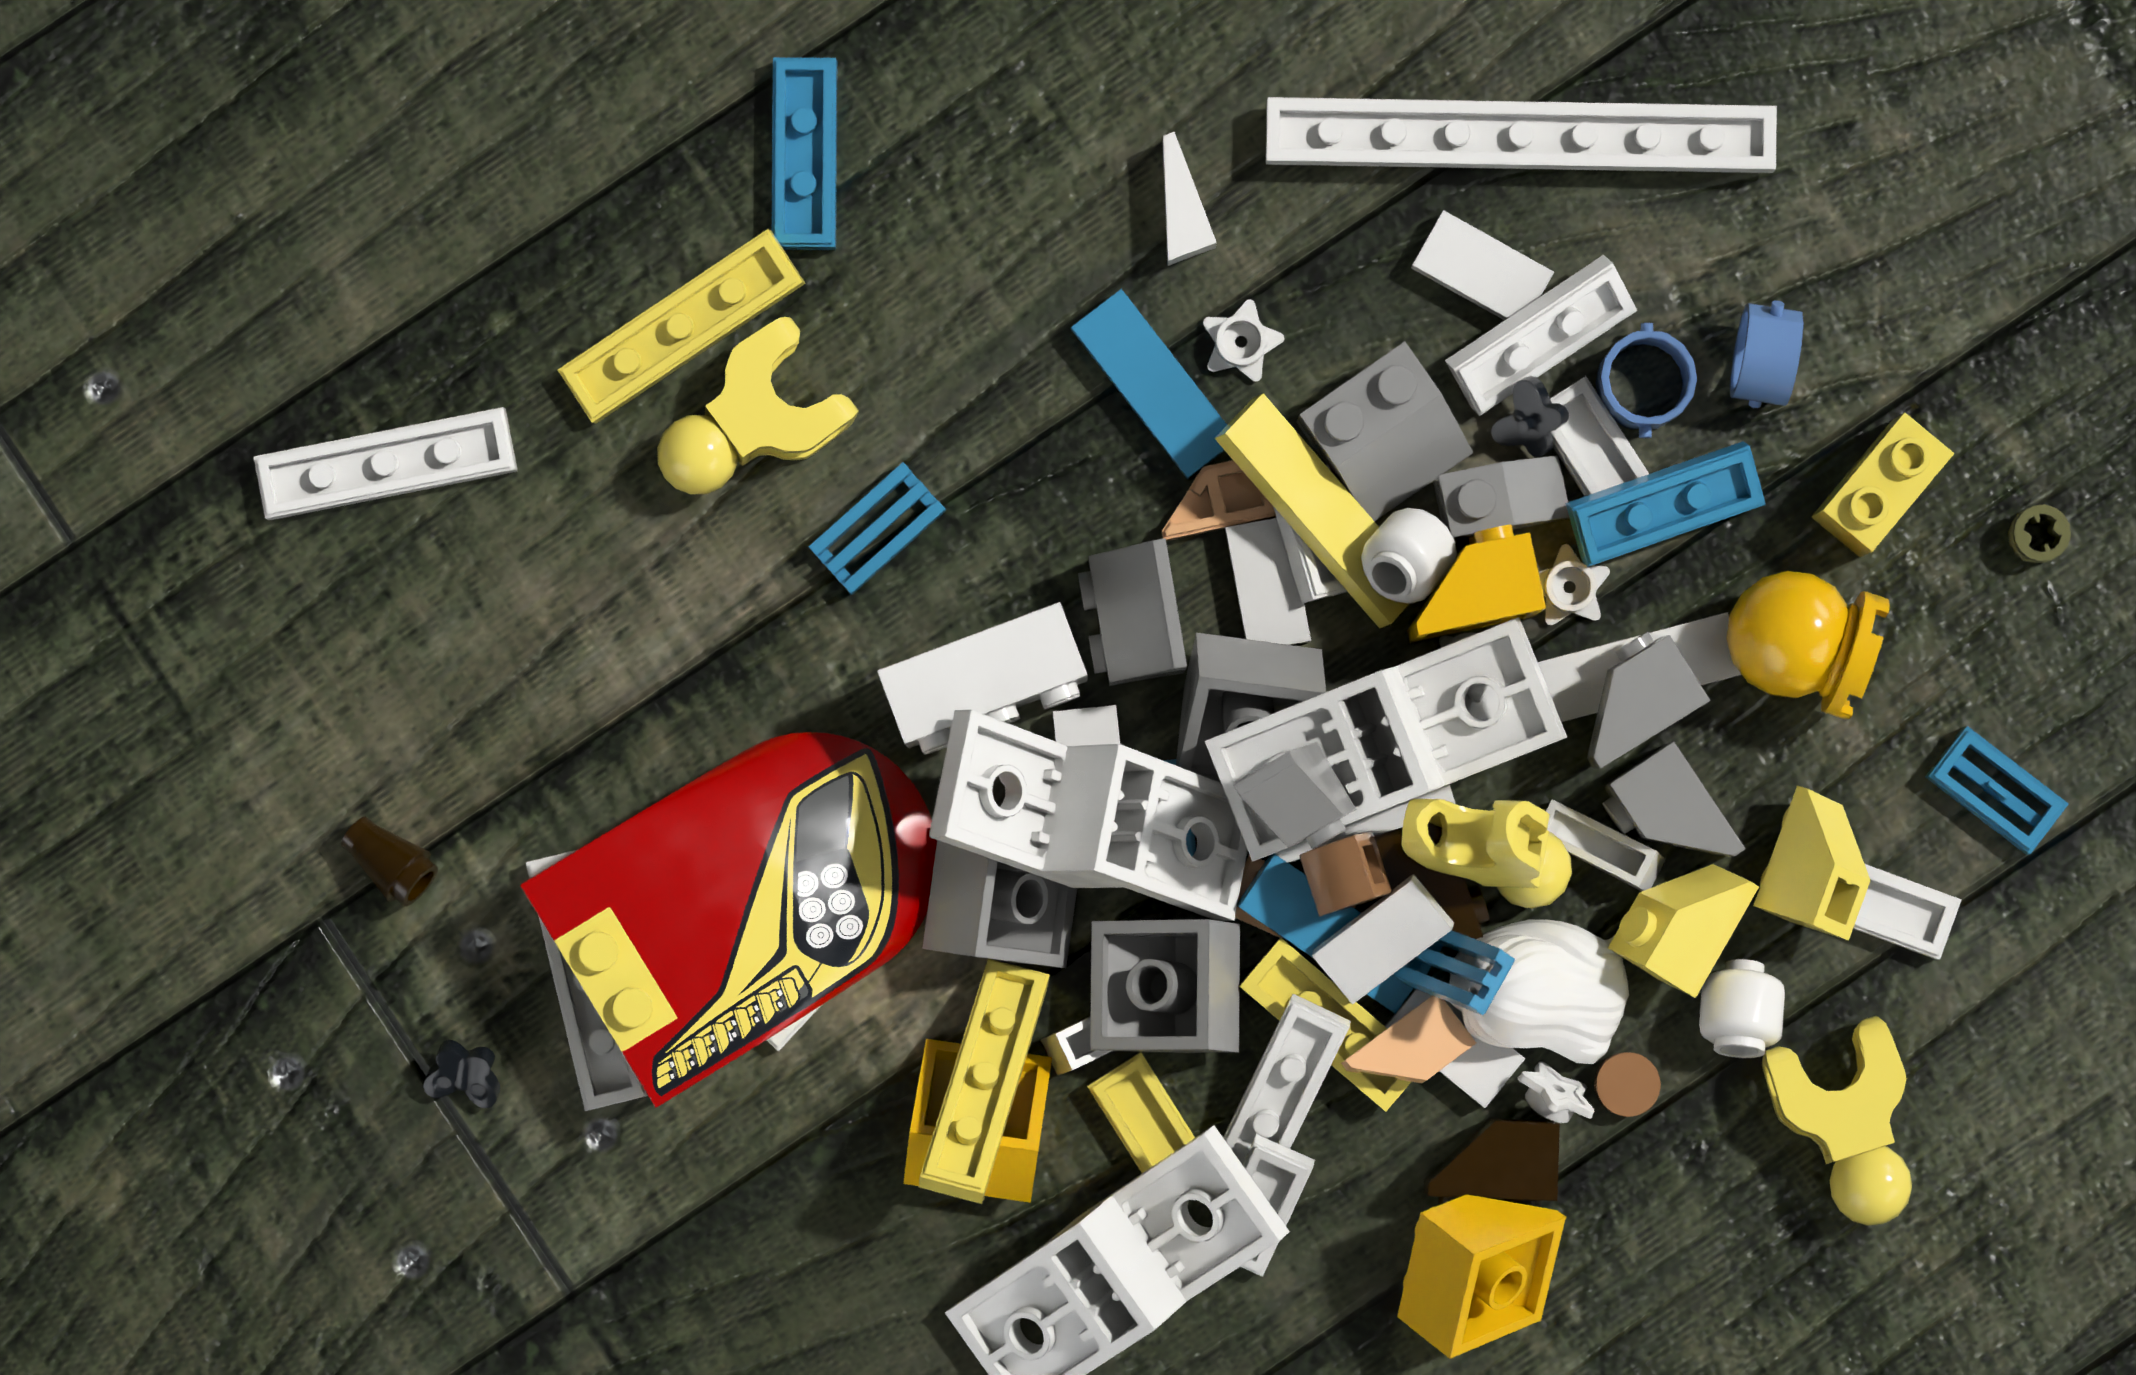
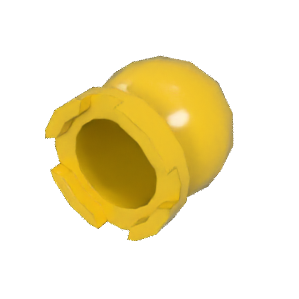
M1785 571L1763 577L1741 594L1729 615L1726 640L1732 662L1748 683L1767 694L1799 698L1819 691V695L1822 696V712L1848 720L1853 714V707L1850 706V701L1847 700L1849 694L1862 698L1874 670L1883 637L1871 632L1875 615L1882 617L1888 615L1890 609L1889 599L1863 591L1860 592L1854 603L1847 605L1835 586L1813 574Z

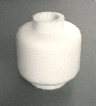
M1405 508L1393 512L1365 542L1361 560L1363 571L1376 592L1395 602L1411 604L1424 600L1436 589L1455 561L1457 552L1455 540L1452 538L1450 531L1436 516L1421 509Z
M1746 959L1727 961L1725 970L1710 974L1702 986L1699 1020L1701 1035L1714 1044V1051L1718 1054L1736 1058L1763 1056L1765 1048L1774 1045L1782 1037L1785 1000L1784 985L1774 976L1764 973V964Z

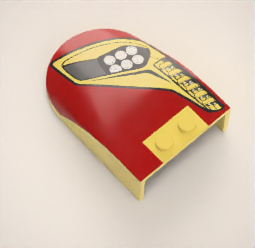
M818 732L792 733L768 739L744 750L558 861L520 886L655 1108L831 1000L897 955L915 935L927 914L937 840L929 837L932 819L921 794L906 774L886 756L859 741L840 735Z

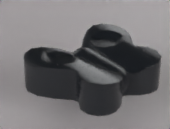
M1528 376L1514 385V412L1496 421L1492 426L1491 433L1495 442L1501 445H1523L1533 457H1540L1552 450L1554 444L1551 433L1566 424L1569 419V412L1560 403L1551 402L1544 384L1537 377Z
M454 1040L443 1041L436 1055V1063L429 1069L423 1084L424 1091L433 1098H441L456 1090L464 1091L469 1099L478 1107H492L500 1093V1083L491 1070L495 1060L493 1051L486 1047L466 1050L460 1043Z

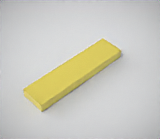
M767 229L559 368L558 372L590 421L596 424L806 283L772 231Z
M1262 393L1252 398L1214 439L1379 628L1392 624L1409 604L1395 602L1376 592L1363 571L1361 560L1365 542L1379 526L1265 394Z
M993 959L987 960L921 1171L919 1188L982 1204L1048 988L1050 974Z

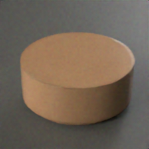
M1620 1052L1609 1056L1597 1069L1594 1079V1089L1600 1103L1610 1112L1620 1116L1632 1117L1645 1113L1655 1104L1660 1093L1661 1083L1656 1067L1644 1056L1632 1052Z

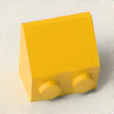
M1503 525L1474 532V536L1468 538L1470 545L1465 546L1457 554L1445 577L1431 593L1407 630L1410 643L1497 625L1518 617L1520 619L1530 618L1545 610L1546 604L1530 532L1514 535L1512 525Z
M926 1039L909 1132L903 1184L919 1186L921 1171L960 1050V1043ZM1027 1054L985 1196L1031 1203L1052 1057Z
M1468 1194L1421 1212L1415 1226V1239L1408 1270L1403 1280L1404 1288L1397 1317L1449 1359L1541 1321L1566 1216L1554 1209Z

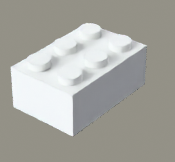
M1060 602L877 671L904 744L908 748L920 745L924 755L947 747L955 710H974L1010 724L1020 719L1017 711L1018 707L1039 699L1044 710L1080 697L1077 685L1088 681V674Z

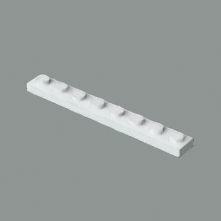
M1268 97L1266 107V164L1773 173L1776 170L1777 106Z

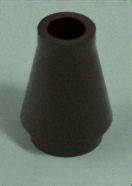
M366 816L357 820L349 828L341 841V846L355 858L389 902L398 900L404 906L411 905L424 894L437 875L438 867L429 860V851L376 825Z

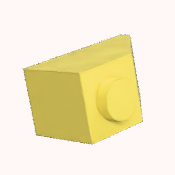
M1712 864L1639 892L1630 910L1622 918L1619 929L1609 944L1608 949L1656 979L1696 998L1759 886Z

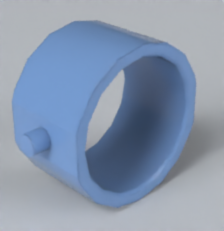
M1772 301L1771 306L1747 303L1738 327L1731 368L1730 395L1731 398L1749 400V406L1753 408H1760L1762 403L1786 406L1794 387L1802 345L1803 313L1802 311L1784 309L1785 304L1781 301Z
M1641 323L1640 331L1633 332L1615 343L1599 364L1596 378L1597 394L1616 422L1629 429H1639V438H1652V430L1661 428L1669 423L1687 407L1694 396L1697 374L1694 360L1684 344L1668 333L1653 331V323ZM1641 344L1659 347L1671 355L1680 368L1683 383L1680 399L1674 408L1666 414L1654 417L1632 414L1622 407L1613 395L1609 379L1612 361L1618 353L1627 347Z

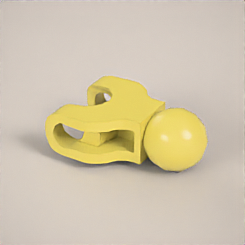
M780 317L736 345L727 361L725 385L722 393L705 406V415L685 416L674 421L663 432L657 447L658 465L664 478L673 487L688 494L711 493L722 488L733 476L738 462L743 466L754 458L763 455H771L783 460L807 459L852 425L859 410L848 397L842 394H833L824 401L807 408L789 406L776 395L771 383L772 373L784 359L795 352L799 344L800 329L792 318Z
M1411 799L1409 801L1403 821L1402 848L1407 856L1422 866L1444 874L1470 879L1482 886L1497 887L1500 894L1511 904L1530 909L1550 905L1565 892L1572 875L1571 856L1562 841L1547 830L1550 814L1529 801L1496 800L1493 804V811L1471 809L1443 799ZM1429 822L1442 827V836L1436 846L1428 834Z
M1873 1016L1861 1020L1856 1026L1852 1041L1856 1051L1857 1072L1851 1084L1839 1091H1826L1812 1084L1802 1068L1797 1054L1791 1049L1778 1046L1765 1050L1762 1067L1775 1113L1779 1121L1796 1134L1809 1137L1817 1143L1826 1164L1835 1162L1830 1177L1831 1196L1839 1211L1852 1221L1868 1226L1885 1224L1899 1216L1909 1202L1912 1191L1911 1175L1902 1157L1886 1145L1895 1143L1890 1126L1892 1111L1902 1098L1907 1078L1887 1024L1878 1016Z

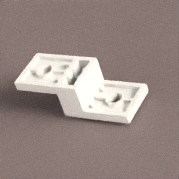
M1518 617L1398 666L1378 671L1206 740L1205 743L1253 862L1288 847L1240 797L1234 784L1291 750L1315 742L1318 743L1356 808L1355 811L1340 819L1345 826L1565 739L1567 735L1521 620ZM1474 684H1487L1498 695V709L1494 716L1488 720H1480L1473 717L1466 708V693Z
M974 710L954 711L929 837L1071 888L1124 887L1213 920L1234 921L1248 849L1220 782L1121 744L1066 746ZM997 776H999L1000 781L1005 786V798L1000 807L994 801L992 793L993 783ZM1190 828L1197 837V848L1192 857L1186 845V836Z
M1213 1125L1079 1215L1044 1245L957 1302L945 1314L988 1375H1086L1156 1330L1185 1302L1279 1242L1290 1231ZM1189 1200L1200 1201L1209 1208L1213 1218L1212 1227H1203L1191 1218L1188 1211ZM1021 1318H1028L1038 1324L1043 1332V1345L1032 1343L1024 1336L1020 1327Z

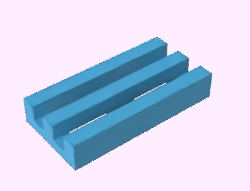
M902 462L817 538L809 548L848 592L853 595L937 520L946 509L912 473L908 466ZM904 482L910 490L834 557L828 549ZM920 500L927 509L851 576L844 567Z
M1968 726L1962 727L1951 746L1946 748L1940 756L1941 759L1925 776V778L2026 855L2033 852L2069 805V803ZM1966 748H1971L2047 806L2048 809L2040 816L1963 757L1962 754ZM1952 767L1957 769L2030 825L2032 830L2029 834L2026 835L1947 774Z
M1451 930L1416 956L1410 968L1403 966L1393 976L1410 987L1484 1015L1515 959L1500 948ZM1445 946L1492 964L1493 967L1489 973L1439 952ZM1431 966L1482 985L1478 994L1475 995L1430 977L1427 973Z

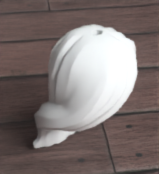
M1525 920L1498 927L1483 934L1484 937L1476 939L1502 949L1512 956L1515 961L1484 1015L1451 1003L1457 1010L1462 1012L1466 1029L1472 1036L1497 1047H1543L1582 1064H1594L1606 1054L1612 1036L1623 1017L1625 1005L1629 997L1628 980L1623 957L1608 949L1614 936L1608 940H1603L1579 926L1566 922ZM1458 952L1454 958L1489 973L1493 967L1492 964ZM1450 973L1449 984L1475 995L1478 994L1482 985Z

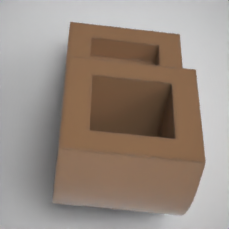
M1372 831L1353 835L1299 855L1319 917L1345 908L1361 905L1392 893Z

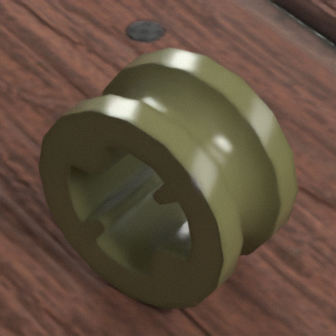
M2045 504L2035 505L2018 513L2011 521L2008 530L2009 545L2014 554L2023 561L2033 564L2045 563L2060 556L2068 547L2071 538L2070 524L2065 515L2057 508ZM2041 517L2050 522L2047 533L2055 539L2051 548L2048 544H2044L2038 547L2039 551H2036L2029 546L2032 536L2024 531V527L2028 520L2033 525L2040 522Z

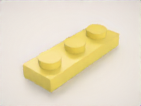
M1281 937L1240 984V988L1279 1021L1292 994L1350 1020L1351 1024L1331 1066L1385 1112L1411 1083L1410 1081L1398 1080L1396 1077L1346 1071L1341 1063L1387 1028L1357 1002L1352 1005L1334 982Z

